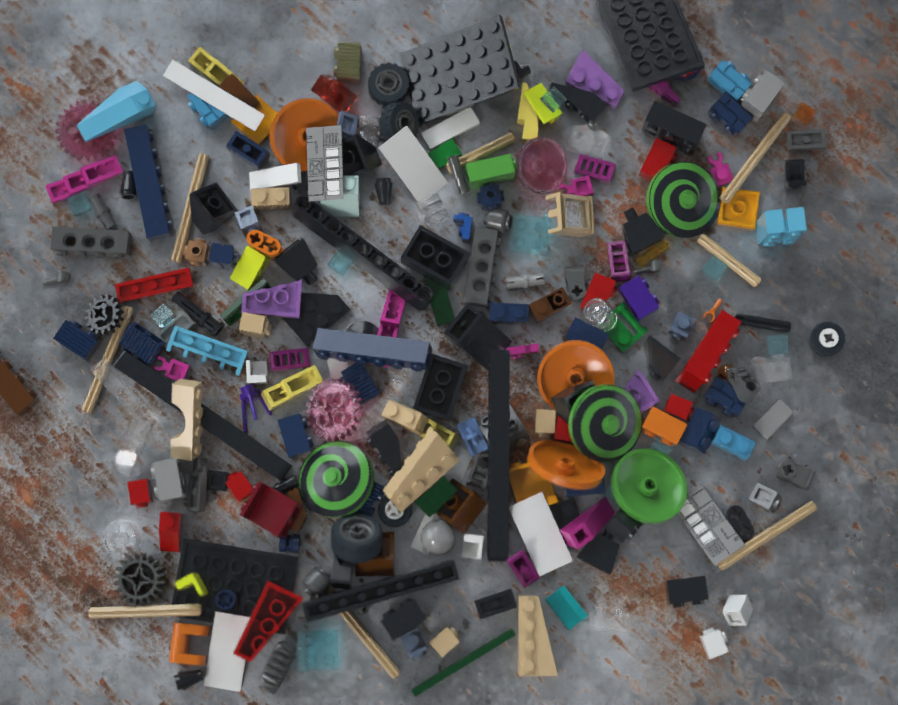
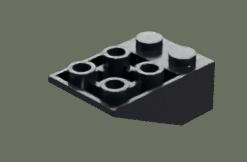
M469 303L464 306L443 332L446 338L486 370H488L489 350H506L512 343L511 339Z

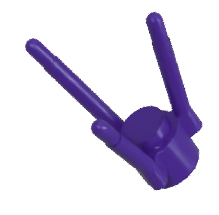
M248 384L240 388L242 393L240 394L244 433H247L246 403H250L254 420L258 419L254 405L257 396L268 415H272V412L269 411L261 396L260 388L256 389L255 384Z

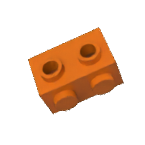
M652 406L642 424V430H644L643 434L651 438L656 436L661 439L660 442L671 447V445L676 446L687 424Z

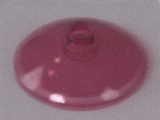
M535 137L528 140L518 152L516 159L518 169L516 171L520 182L527 190L536 194H547L555 191L562 184L567 172V160L563 149L556 141L548 137Z

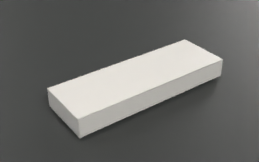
M470 107L427 129L421 135L429 150H432L451 138L453 139L478 126L480 122Z
M293 163L249 172L250 191L254 188H276L301 183L300 164Z

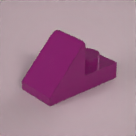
M523 549L506 560L524 589L541 578Z

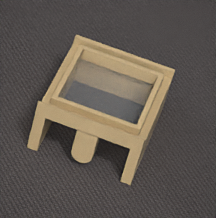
M560 192L546 196V200L556 201L557 208L549 210L548 216L558 220V227L549 229L548 234L585 237L595 234L592 196L587 197Z

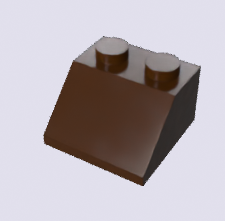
M452 478L449 482L457 491L450 500L440 507L436 514L464 535L487 503Z
M383 532L382 548L374 559L364 563H354L355 576H394V532Z

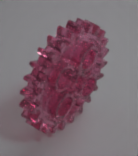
M84 100L83 105H80L76 101V107L69 104L71 110L63 109L65 116L59 115L61 122H56V125L60 128L55 129V132L61 135H58L56 139L57 141H62L59 145L61 148L66 147L64 150L66 154L71 151L72 158L78 155V159L81 161L83 156H85L86 160L89 161L90 156H93L97 160V154L104 157L102 151L110 152L108 145L114 146V142L111 139H117V136L113 133L118 132V129L90 140L92 143L88 147L82 146L84 139L79 129L75 134L68 133L69 129L77 128V124L82 121L83 115L90 114L101 103L95 106V102L92 100L90 105H88L87 101Z
M331 378L329 381L322 380V384H316L317 390L311 389L313 396H307L310 403H305L309 410L304 413L310 416L306 420L312 422L309 428H313V434H319V438L326 441L345 440L346 436H352L350 430H357L355 424H361L358 417H362L363 414L359 413V410L364 407L359 406L358 403L362 401V398H356L359 391H353L355 386L349 385L348 381L342 382V379L335 380Z

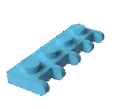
M174 326L166 351L170 352L172 345L185 349L183 353L185 358L189 351L203 355L202 364H205L207 357L220 361L219 369L222 371L225 363L237 367L235 373L237 376L240 375L248 353L244 349L178 326Z

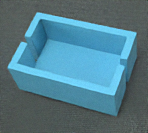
M804 207L786 209L787 219L783 218L782 209L764 211L756 221L758 245L764 244V247H772L777 242H783V245L794 244V241L798 240L807 230Z

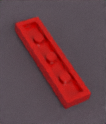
M189 267L115 284L119 303L194 287Z

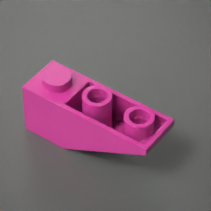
M604 497L560 529V532L569 546L580 549L598 534L615 514V511L608 499Z

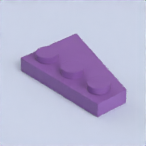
M582 50L565 84L573 88L594 92L606 104L616 109L624 90Z
M302 280L243 293L241 314L245 312L262 316L299 319Z
M640 369L623 388L635 398L641 413L660 402Z

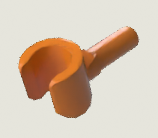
M719 298L713 308L704 313L703 319L707 313H710L713 316L710 322H713L715 319L714 314L723 300Z

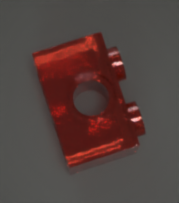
M320 74L311 91L339 112H348L358 97L329 74Z

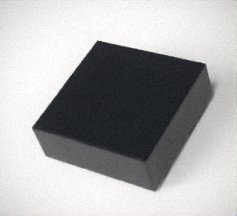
M209 470L206 489L226 492L227 485L225 482L228 481L229 472Z

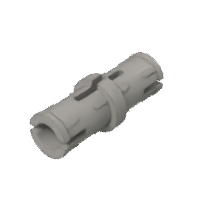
M522 274L520 277L505 278L507 290L522 287L528 289L530 286L545 285L544 274L527 276Z

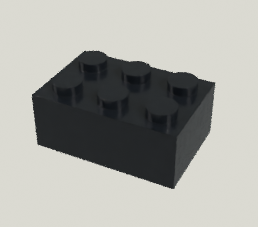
M654 101L643 124L642 131L648 137H657L679 147V150L683 153L689 154L690 152L693 154L707 124Z
M420 225L403 252L401 263L451 290L466 265L470 252Z
M431 354L428 371L425 370L413 410L450 422L468 365Z

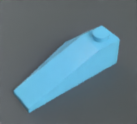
M135 81L116 90L78 123L77 128L84 141L88 142L153 115L156 105L148 90Z

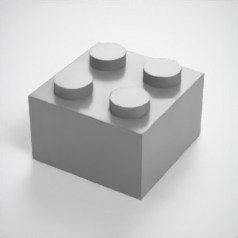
M768 70L763 75L759 73L751 87L743 94L739 103L754 117L752 120L757 123L779 94L785 82Z
M172 458L153 462L151 474L152 478L156 479L157 486L154 487L156 498H159V501L162 502L187 499L188 490L182 460Z

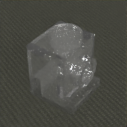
M389 366L387 378H390V382L401 384L403 377H407L409 368L396 369Z

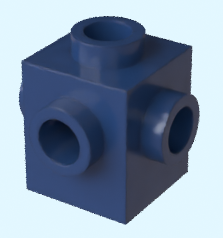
M485 183L480 187V192L477 193L478 204H481L482 210L486 211L501 208V201H504V191L500 190L499 185H495V183ZM494 194V197L489 198L487 195Z

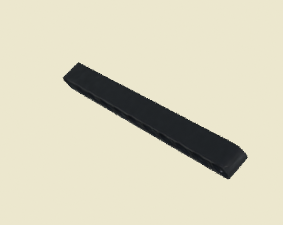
M121 349L111 365L183 414L181 409L172 403L173 383ZM201 403L203 415L200 426L282 482L292 467L290 463Z
M489 350L488 562H507L506 560H508L509 350Z

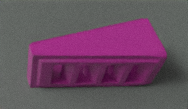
M667 81L648 87L673 107L678 106L680 98Z
M579 154L574 173L583 176L589 175L592 179L610 184L616 164ZM583 161H587L585 169L581 170ZM590 163H593L594 166L592 168V171L589 172L588 169ZM599 165L601 168L599 174H596L595 171ZM604 168H608L606 176L602 175Z
M626 240L607 242L611 279L616 282L630 281ZM623 248V251L612 252L613 249ZM624 256V258L613 259V257ZM619 264H624V265H625V266L614 267V265H619Z
M308 348L269 352L272 372L311 367ZM299 353H303L304 363L302 364L300 363ZM292 354H295L296 364L292 362ZM286 355L289 365H285L284 356ZM276 357H280L281 366H277Z

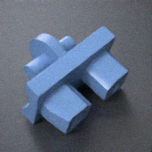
M475 417L457 424L471 457L488 449Z

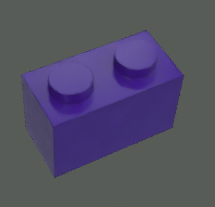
M639 275L618 289L638 322L659 309L658 304H660L656 295H651L649 292V284L645 278L641 279Z

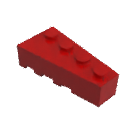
M722 309L675 382L692 393H695L703 383L707 384L713 375L710 373L712 368L716 369L722 361L719 357L722 353L726 354L731 347L729 341L731 338L735 339L741 331L738 328L741 321Z
M268 580L233 654L252 662L304 598Z

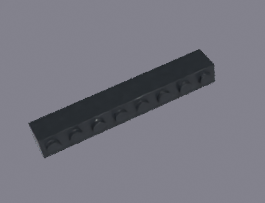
M451 559L302 601L301 603L308 623L459 580L455 561Z

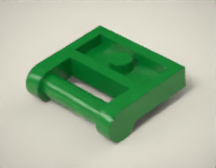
M624 302L597 324L603 332L609 334L608 338L621 353L625 352L649 331L628 311L627 305ZM619 313H621L625 317V319L632 325V327L637 331V333L634 336L617 318V315Z

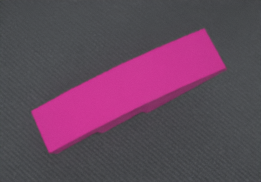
M114 155L81 167L80 171L63 176L62 180L45 185V188L53 205L107 182L122 174L123 170L117 156Z
M390 289L385 301L377 335L397 338L406 301Z

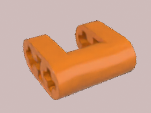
M252 230L247 234L246 239L250 247L260 253L271 256V261L284 250L277 239L259 230Z
M174 622L169 662L206 666V655L187 652L190 634L209 636L210 626Z

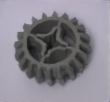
M134 553V560L128 555L126 557L128 563L121 560L120 563L123 568L116 567L120 574L113 575L114 578H119V581L113 582V585L120 586L115 591L116 593L123 591L120 598L124 599L127 597L126 603L128 604L133 600L134 606L139 604V600L142 606L146 605V599L149 603H152V596L156 599L160 597L156 591H164L163 588L159 587L160 584H166V581H161V577H166V573L160 574L159 572L164 569V566L156 567L160 561L155 560L152 563V555L146 560V553H142L140 558L138 553ZM139 563V567L133 575L126 574L130 567ZM145 564L152 569L155 578L147 576ZM141 574V577H144V579L149 581H143L138 584L139 581H136V579H131V577H140ZM125 580L133 583L134 594L127 588ZM146 584H154L148 593L140 596Z
M280 641L277 643L264 667L258 682L259 688L271 694L279 690L295 657L296 647L288 642Z

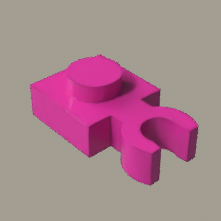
M718 152L716 154L718 157L717 161H713L711 155L707 157V161L713 166L709 172L716 180L718 187L731 183L734 178L728 163L722 165L723 157Z
M589 175L570 180V186L562 184L558 187L559 190L565 189L567 194L590 196L594 194Z
M538 343L526 346L521 345L509 347L506 350L510 351L511 360H518L523 358L522 355L538 353L539 345Z
M158 356L157 359L162 361L163 365L161 367L154 366L155 370L159 372L165 370L164 376L175 381L186 378L190 365L173 358L168 363L164 357Z

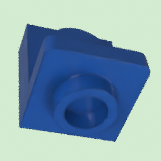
M458 213V215L453 216V221L464 223V225H460L459 236H462V242L470 243L473 217H469L467 213Z

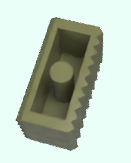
M338 42V47H334V59H337V66L333 68L334 77H337L338 83H360L361 42Z

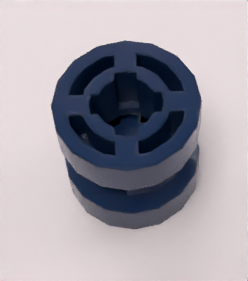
M287 534L284 540L279 539V552L289 550L292 553H299L301 534Z
M222 590L217 594L215 601L219 608L227 610L237 604L238 598L234 591Z

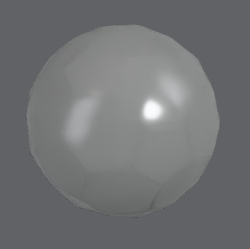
M433 520L423 527L421 543L428 552L444 554L453 547L455 532L450 524L443 520Z

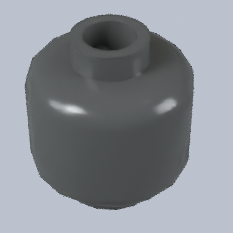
M490 209L488 214L484 215L483 223L487 229L498 230V233L504 234L511 229L513 216L506 209Z
M320 567L318 569H311L302 581L305 586L304 592L312 598L314 595L318 597L323 596L331 586V576Z

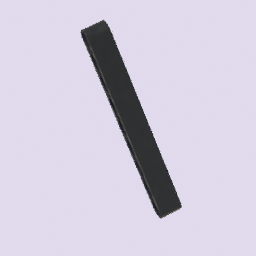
M299 196L295 200L292 209V215L295 219L418 310L428 308L433 298V292L428 286L314 201H309L308 197Z

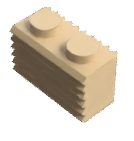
M289 187L251 189V205L255 211H264L265 209L267 211L269 209L271 211L273 209L291 210V190Z
M243 312L239 329L245 336L266 339L267 335L270 336L272 324H270L266 316Z
M390 399L382 412V417L388 422L418 435H422L429 419L423 413Z

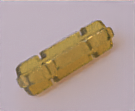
M663 240L658 243V246L655 245L644 252L643 256H638L635 259L636 264L642 267L647 261L650 262L661 255L662 252L667 251L670 248L668 242Z

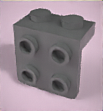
M511 405L509 452L530 441L524 425ZM487 413L478 418L476 422L488 441Z

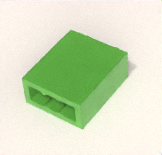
M511 154L466 164V175L470 190L479 189L485 183H495L497 185L514 181L518 170L516 159H512Z

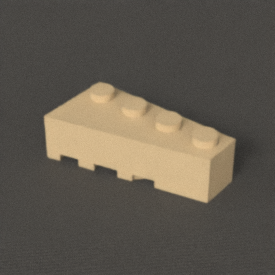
M431 427L427 429V434L422 441L419 440L416 444L417 448L411 456L405 459V464L400 471L395 473L383 490L400 512L406 509L460 461Z
M518 596V676H558L538 596Z

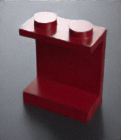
M259 481L258 484L253 486L248 501L242 505L240 516L284 540L303 505Z

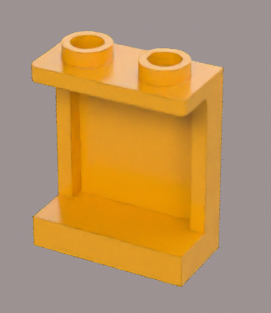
M520 462L509 465V480L517 503L540 492L543 493L548 506L558 503L551 482L538 475L530 467L529 463L521 465Z

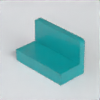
M564 585L545 599L568 630H571L588 617Z

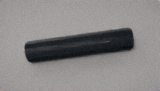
M739 313L735 314V318L741 321L740 325L786 333L791 330V323L787 321Z

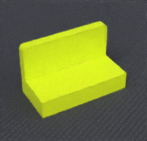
M542 83L524 92L525 98L543 124L549 122L551 125L562 115L561 110Z
M246 246L230 279L249 290L261 279L272 257L260 253L250 246Z
M191 573L175 582L178 590H185L194 585L200 596L209 594L198 573Z

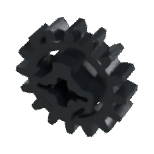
M101 294L99 299L94 297V303L88 304L90 309L85 310L88 316L84 317V319L89 321L86 326L97 335L109 336V332L115 333V327L120 328L119 321L124 320L121 317L124 311L120 309L123 304L118 302L119 299L108 294L106 296Z

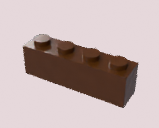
M0 355V395L17 415L23 416L39 402L36 398L38 394L32 387L28 388L24 384L26 381L19 372L16 374L12 370L13 364L7 358L3 359Z

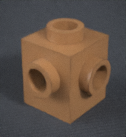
M195 238L194 241L189 240L188 245H185L183 256H186L185 259L191 266H207L211 247L206 243V240ZM195 249H200L198 254H194Z

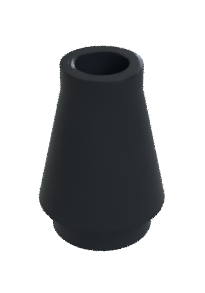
M127 170L123 172L119 191L122 199L134 200L137 198L133 171Z
M376 178L374 186L379 205H390L393 185L391 178Z
M201 669L178 672L177 675H174L178 691L182 689L184 691L204 680Z

